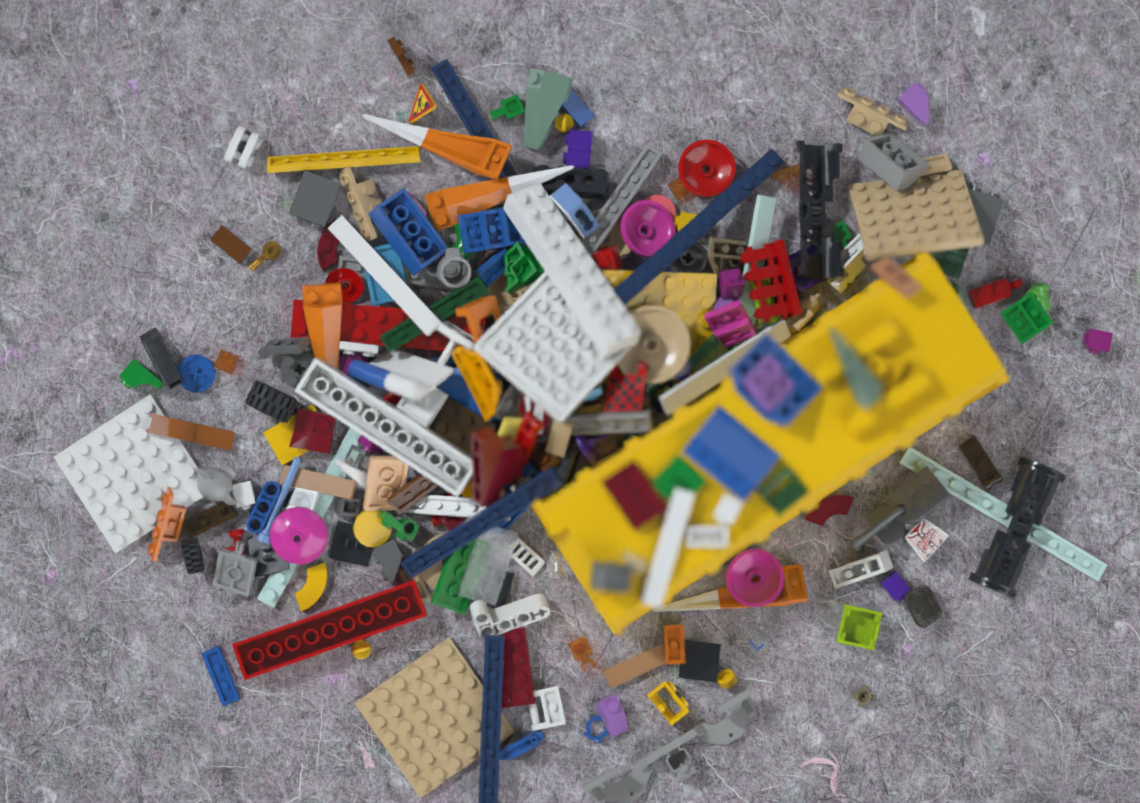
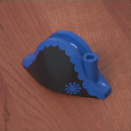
M518 731L513 733L501 748L499 759L525 760L529 758L545 737L543 732Z

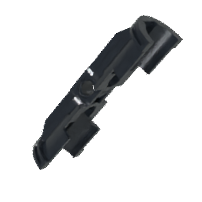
M805 140L796 141V146H798L796 147V152L799 153L801 266L797 267L799 271L797 277L807 279L844 277V268H841L840 241L834 242L833 221L825 220V202H833V180L840 179L839 153L843 152V144L806 145ZM807 169H810L812 171V179L807 178ZM808 245L813 247V255L807 253Z
M1021 456L1017 465H1020V468L1010 489L1013 493L1005 512L1013 515L1006 533L997 529L989 550H984L975 573L971 572L968 580L990 588L1012 599L1016 596L1017 591L1014 588L1032 545L1026 542L1033 524L1040 526L1058 484H1063L1066 478L1065 474ZM1033 487H1038L1041 491L1038 498H1033L1030 495V490ZM1028 498L1031 501H1037L1036 505L1032 503L1030 509L1033 510V513H1028V515L1026 516L1023 508L1028 507L1030 503L1027 502L1026 499ZM1016 541L1015 545L1018 548L1013 549L1011 554L1015 555L1014 558L1009 555H1003L1004 551L1009 553L1010 546H1008V543ZM1003 558H1008L1011 562L1008 569H1003L1000 566V561Z

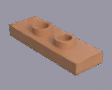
M888 257L871 266L872 271L905 299L921 290V284Z

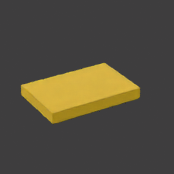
M314 404L305 408L308 410L317 411ZM297 413L291 416L288 423L281 422L263 432L282 466L294 460L295 457H299L309 451L289 447Z

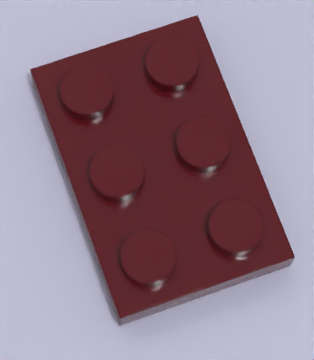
M635 460L601 482L634 532L667 510V507Z

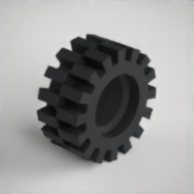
M198 538L182 540L181 549L188 575L203 572L204 563Z

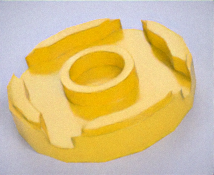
M364 510L357 515L353 525V532L359 543L367 547H377L388 540L392 528L389 530L380 523L382 520L377 516L381 511Z

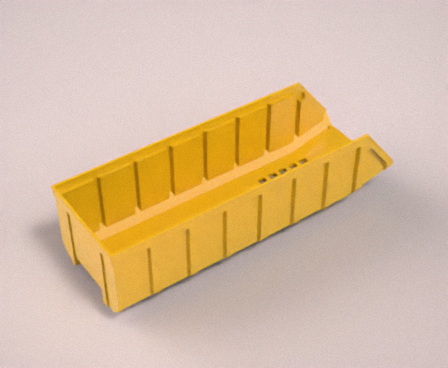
M928 253L916 254L899 266L921 284L920 291L905 299L880 278L795 335L779 343L822 387L817 395L787 426L763 419L735 391L730 375L715 385L708 393L704 392L671 414L672 420L654 425L652 431L644 432L639 437H634L620 448L571 479L569 487L558 492L556 495L549 493L530 505L613 634L616 633L618 636L624 632V627L655 608L654 606L641 603V599L671 503L652 485L667 507V510L634 532L601 483L631 461L635 460L651 484L678 454L707 481L694 495L661 606H664L673 600V595L704 575H712L721 569V564L750 545L766 540L770 537L769 533L801 512H809L818 506V501L849 481L860 479L867 474L866 470L895 451L906 449L915 443V438L941 421L955 417L963 411L964 407L1010 381L1004 366L936 262ZM832 328L837 331L865 367L867 360L871 356H880L884 360L886 358L906 360L904 371L899 380L887 391L881 393L883 397L866 410L854 400L828 329ZM719 406L781 456L749 497L742 502L743 504L733 523H727L726 526L716 521L717 517L714 516V513L724 494L737 500L739 499L682 453V450ZM687 526L727 527V547L687 546ZM693 531V542H697V531ZM701 531V542H705V531ZM709 531V542H713V531ZM717 531V542H721V531ZM592 561H602L604 565L605 561L617 562L619 566L620 563L632 564L629 593L590 589Z

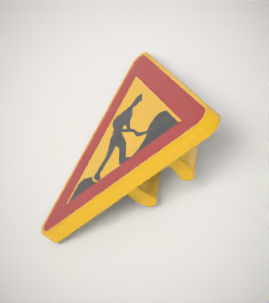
M420 83L408 119L410 124L424 115H428L429 112L434 111L437 107V104L423 83Z

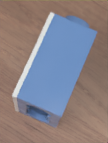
M566 183L549 196L565 219L583 239L600 226L585 203Z

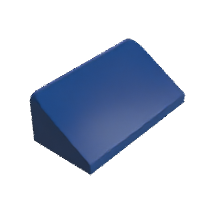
M571 88L566 103L563 102L561 106L581 128L595 115Z

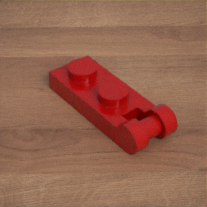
M527 412L524 415L515 441L523 447V466L527 465L537 436L544 427L540 420L535 419L536 416L532 412Z

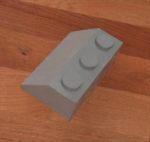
M891 132L865 139L858 159L866 167H869L896 191L910 187L930 165Z

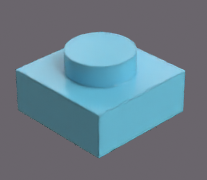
M599 384L584 398L585 401H594L599 398V395L603 394Z

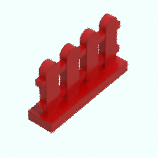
M784 239L776 240L770 244L765 243L763 244L764 248L753 250L752 246L747 247L746 251L741 253L740 260L745 264L750 263L751 270L745 273V279L748 282H754L756 289L751 290L749 296L751 300H759L760 308L754 311V316L759 320L764 319L765 323L771 321L770 317L781 315V318L784 319L803 314ZM767 259V267L757 268L756 261ZM772 278L773 285L762 287L761 280ZM777 298L778 304L767 306L765 299Z

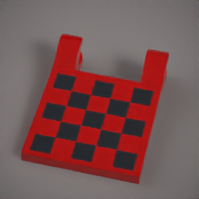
M638 361V374L619 375L621 369L617 364L609 372L605 413L642 411L646 376L650 369L646 361Z

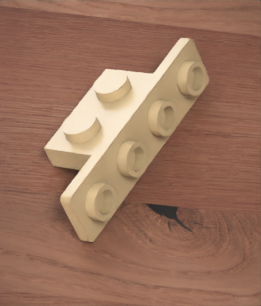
M842 87L838 94V97L854 104L846 121L875 136L883 134L888 122L905 131L910 121L905 116L891 112L884 105L879 106L873 103L870 98L862 97L850 88Z
M346 167L339 172L340 181L344 185L347 199L353 208L354 218L360 226L361 236L368 243L377 238L371 222L372 219L368 214L382 202L373 179L357 184L351 168Z

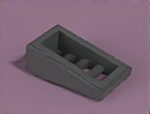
M338 497L336 515L357 517L360 514V502H364V498L353 497L352 500ZM344 501H347L346 512H343ZM352 501L355 502L354 513L351 512Z

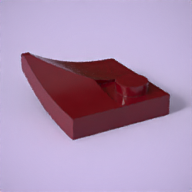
M299 408L289 447L329 454L337 418L331 414Z

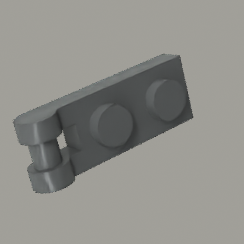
M308 337L272 339L266 343V346L258 350V354L263 359L277 354L280 356L291 353L299 355L311 343Z

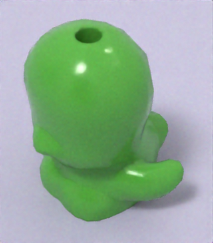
M1031 284L1030 290L1025 295L1032 292L1048 313L1051 309L1050 296L1047 295V292L1050 290L1049 284Z

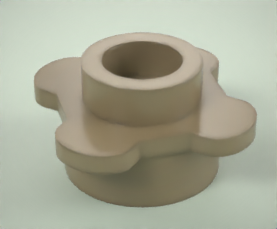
M861 685L859 690L853 691L851 694L852 698L858 702L860 708L865 707V704L874 700V695L869 692L867 685Z

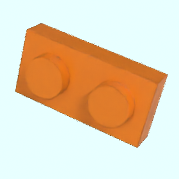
M665 625V664H686L684 625Z

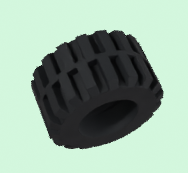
M255 381L245 403L282 423H288L298 401L261 381Z

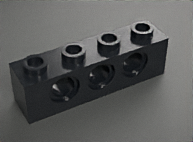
M547 165L532 166V173L555 168H550ZM576 168L554 177L556 179L552 183L546 181L541 184L550 196L562 187L568 179H574L575 181L572 184L567 185L579 198L607 200L610 177L609 173L602 169L589 171L585 168ZM588 180L594 181L593 184L589 186L585 185V182Z

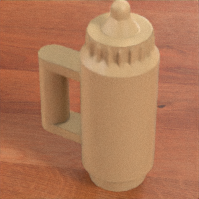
M820 293L814 296L808 294L800 300L803 314L783 319L787 324L790 335H795L797 331L799 332L814 316V313L820 306L818 302L821 296Z

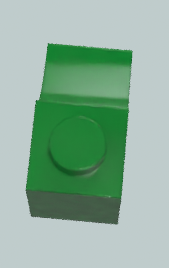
M132 359L119 375L122 379L121 383L128 389L131 387L137 389L140 385H152L161 390L164 386L157 376L136 359Z

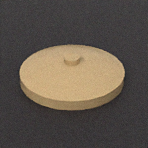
M644 306L631 311L629 314L641 330V333L638 337V342L617 363L626 375L638 374V361L644 360L650 366L646 376V384H658L672 379L683 369L690 355L691 340L686 325L675 313L660 306Z

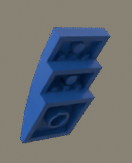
M503 207L457 216L464 254L511 247L516 242L527 244Z

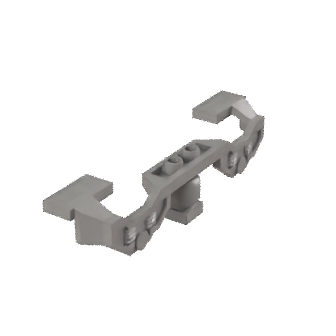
M749 688L743 690L716 707L719 714L733 707L730 716L714 725L701 723L684 734H681V732L676 733L670 737L672 741L667 744L663 741L654 746L655 751L636 761L631 774L616 783L605 782L619 774L616 767H613L585 783L582 789L585 793L590 792L595 803L601 800L628 803L643 794L652 771L648 764L667 754L666 762L673 772H677L676 775L679 781L691 776L697 771L693 764L690 765L692 759L687 750L680 748V745L697 735L703 742L727 745L742 736L751 712L757 710L750 698L753 695Z

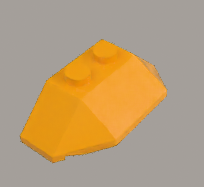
M458 346L451 354L485 422H487L495 415L503 391L501 389V382L495 377L493 367L484 360L481 354Z

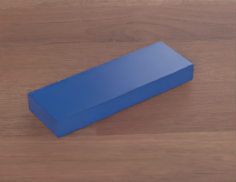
M220 645L202 652V657L222 706L240 700L241 697Z

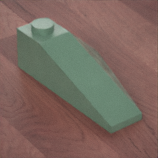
M531 68L526 85L525 148L535 150L542 148L551 131L550 125L554 118H558L560 114L558 112L563 102L566 103L574 78Z
M832 328L828 329L854 400L866 410L882 397L880 390H882L881 383L878 379L874 378L837 331Z

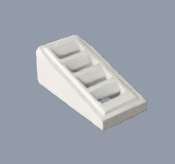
M336 459L335 463L365 490L368 473Z
M687 526V546L727 547L728 528ZM693 531H697V542H693ZM701 531H705V542H701ZM709 531H713V542H709ZM717 531H721V542H717Z
M518 536L504 550L532 576L546 563ZM518 544H520L521 547L519 548V550L515 554H513L512 550ZM526 549L527 552L519 559L517 556ZM531 554L533 557L525 565L523 561ZM537 559L539 562L531 570L529 566Z

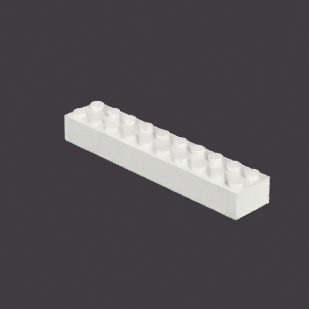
M538 183L509 194L503 207L504 211L601 355L606 357L636 344L641 330L543 186Z
M320 357L314 359L295 389V392L457 497L461 495L473 476L471 455L431 429L424 427L408 414Z

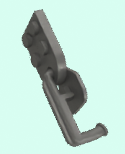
M926 466L893 492L890 497L889 506H879L868 515L867 523L870 527L851 541L852 549L856 554H863L865 551L863 544L874 535H877L885 544L896 542L904 535L905 524H915L921 521L952 497L951 494Z

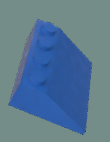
M720 406L682 450L684 455L742 502L749 497L781 457Z

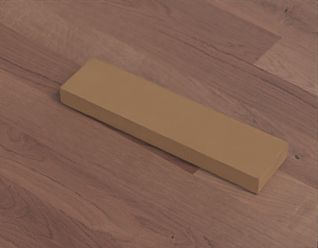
M283 466L280 484H284L291 466ZM298 468L291 486L352 500L357 482Z
M665 642L603 670L602 672L610 689L665 664Z

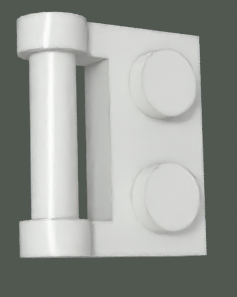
M340 341L339 349H341V353L355 355V353L361 352L362 356L378 357L380 355V346Z
M558 686L535 690L534 697H541L546 722L540 723L536 704L529 705L532 731L566 724Z

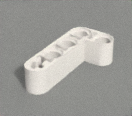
M535 594L490 611L487 604L482 600L475 601L470 605L475 627L479 636L485 639V635H500L542 620L550 614L546 597L543 594Z

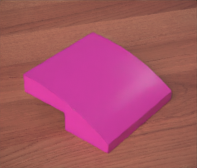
M740 300L704 314L705 320L713 331L714 338L722 349L757 335L754 325Z

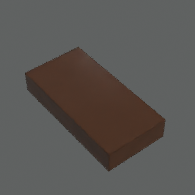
M223 225L210 239L239 264L252 251L250 247Z

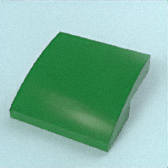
M1029 292L1000 313L1021 344H1024L1054 323L1032 292Z

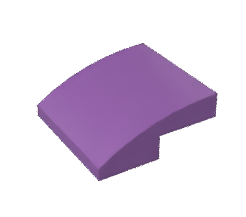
M769 355L743 381L751 395L767 413L794 386L780 372L783 368Z

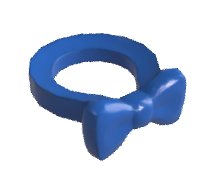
M594 716L587 722L586 732L583 735L601 744L602 741L600 739L605 737L608 731L605 727V731L597 737L591 735V723L595 720L602 721L600 716Z

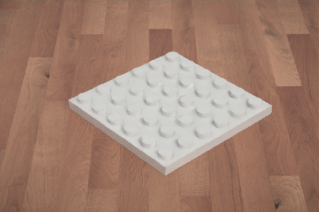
M545 271L473 346V350L481 354L485 361L561 424L634 345L603 357Z
M151 394L54 456V459L115 553L123 550L152 531L154 526H157V512L161 510V497L166 492L167 487H171L174 494L172 504L184 505L188 508L203 498L197 487V480L200 476L196 471L198 466L182 441L146 432V428L150 429L152 417H149L150 413L165 416Z

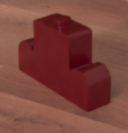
M484 428L472 432L473 500L482 508L490 506L505 496V490L502 485L523 478V447L513 438L503 439L492 428Z

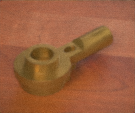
M268 241L264 244L263 254L248 266L252 272L267 259L275 260L281 255V247L277 242Z

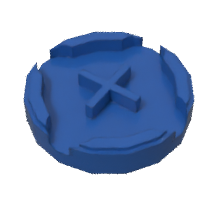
M191 355L180 362L178 368L185 379V382L180 385L185 390L192 393H201L213 385L216 370L208 358L201 355Z

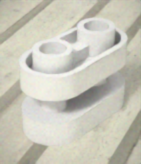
M239 125L229 144L224 160L232 163L235 158L239 160L238 166L246 169L247 166L251 167L255 157L252 155L255 149L258 150L263 139H260L261 134L254 131L250 136L245 134L247 128ZM242 141H244L247 144L245 146L243 153L238 152V149Z

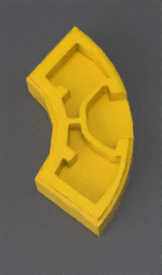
M885 359V372L881 376L874 377L881 383L882 390H880V393L887 391L899 380L904 371L906 360Z
M326 563L307 569L308 577L306 584L300 591L295 593L301 611L314 605L324 592L327 584Z

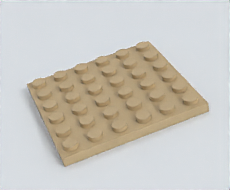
M950 170L920 176L910 187L899 191L891 188L884 180L848 185V192L867 261L885 257L890 258L984 245L981 229L962 170Z
M450 637L355 702L359 711L420 798L480 757L483 684ZM502 712L500 742L515 732Z

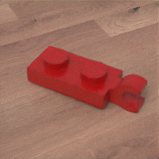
M1006 278L969 290L976 309L1011 297L1010 290L1022 287L1023 283L1021 279L1007 283Z

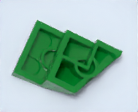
M516 242L504 254L506 264L505 276L508 281V287L505 288V291L509 294L535 282L545 272L529 246Z

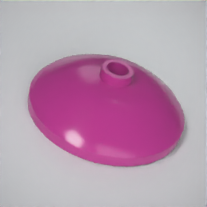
M642 200L632 204L624 212L621 219V234L626 245L634 253L643 257H650L675 235V224L671 214L664 206L654 201ZM641 229L645 231V235L641 233Z
M293 507L281 512L275 518L270 529V541L276 554L283 560L292 564H306L314 561L323 553L328 541V531L324 520L316 512L305 507ZM296 535L300 536V537H301V540H300V541H296V540L294 539V536H296Z
M750 549L741 552L730 562L726 572V584L730 594L739 603L749 607H761L774 601L780 594L784 584V572L781 564L772 554L760 549ZM754 575L759 576L758 582L752 581Z

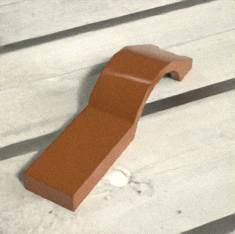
M152 413L149 415V417H152L150 429L146 428V432L231 451L235 434L233 431Z

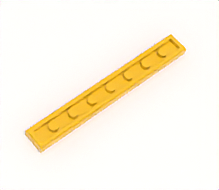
M420 146L267 157V173L420 162Z

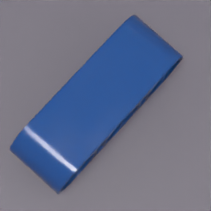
M268 481L264 484L246 524L247 529L251 533H261L262 529H265L281 491L279 483ZM271 484L277 487V492L274 495H270L267 492V488ZM262 502H267L269 505V510L266 513L261 512L259 509ZM255 519L261 522V527L258 530H254L251 527V523Z

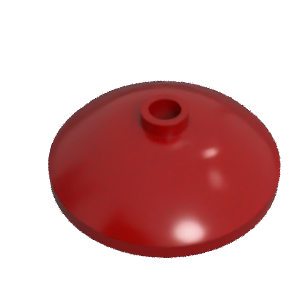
M710 139L696 141L690 144L680 156L678 163L679 178L685 188L695 195L701 197L716 196L730 186L735 176L736 165L734 157L730 150L718 141ZM703 167H709L710 171L708 173H704Z

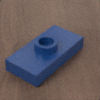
M501 248L475 271L477 277H480L486 288L505 272L504 254L507 251L504 248Z

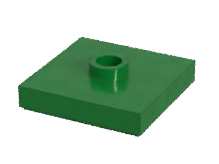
M677 454L651 484L671 502L675 488L696 494L707 481Z

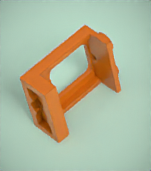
M495 295L481 297L455 309L458 317H467L475 344L483 337L479 320L492 314L496 323L502 317Z

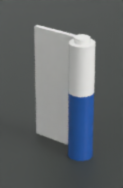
M386 350L371 363L353 360L348 367V374L351 378L413 400L423 398L454 372L453 368L400 350H395L392 353Z

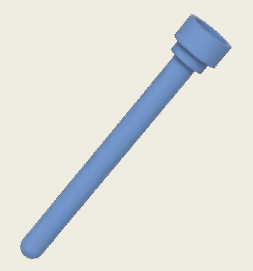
M300 457L294 458L264 530L262 529L261 533L259 532L256 540L271 545L270 529L282 509L300 466Z

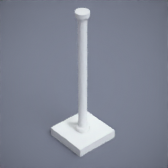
M448 320L442 322L437 330L450 337V342L437 363L445 365L457 344H461L471 350L475 345L473 336Z

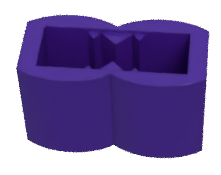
M570 129V134L565 136V145H568V152L563 154V164L575 166L573 169L585 168L589 170L593 132Z

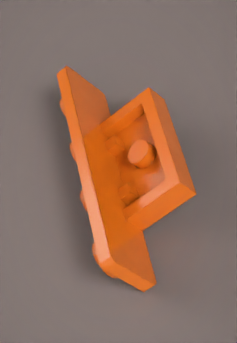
M167 487L166 492L162 494V507L157 512V526H154L152 531L153 541L148 546V555H150L152 562L157 561L162 541L178 542L186 507L184 505L172 504L174 494L171 487Z

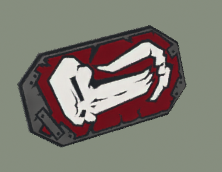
M520 390L514 417L523 419L527 412H532L536 416L535 419L540 420L544 424L534 444V447H539L548 442L554 418Z

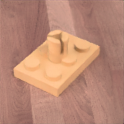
M370 456L363 502L365 511L395 510L387 498L406 485L408 464L395 456Z

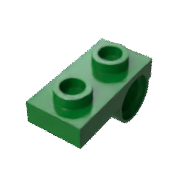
M381 511L377 516L382 520L380 523L389 530L390 528L395 530V536L402 541L406 539L412 542L418 532V524L412 519L401 518L398 521L386 511ZM409 522L411 528L408 532H405L404 526Z

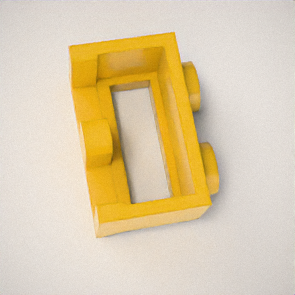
M663 681L649 692L647 696L672 726L689 712L687 707L690 705L683 696L679 699L675 694L677 689L671 681L669 683ZM664 687L682 709L676 715L670 711L657 694Z

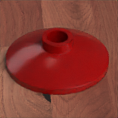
M338 268L330 272L326 278L325 284L341 283L342 303H351L357 300L363 292L362 278L354 270Z

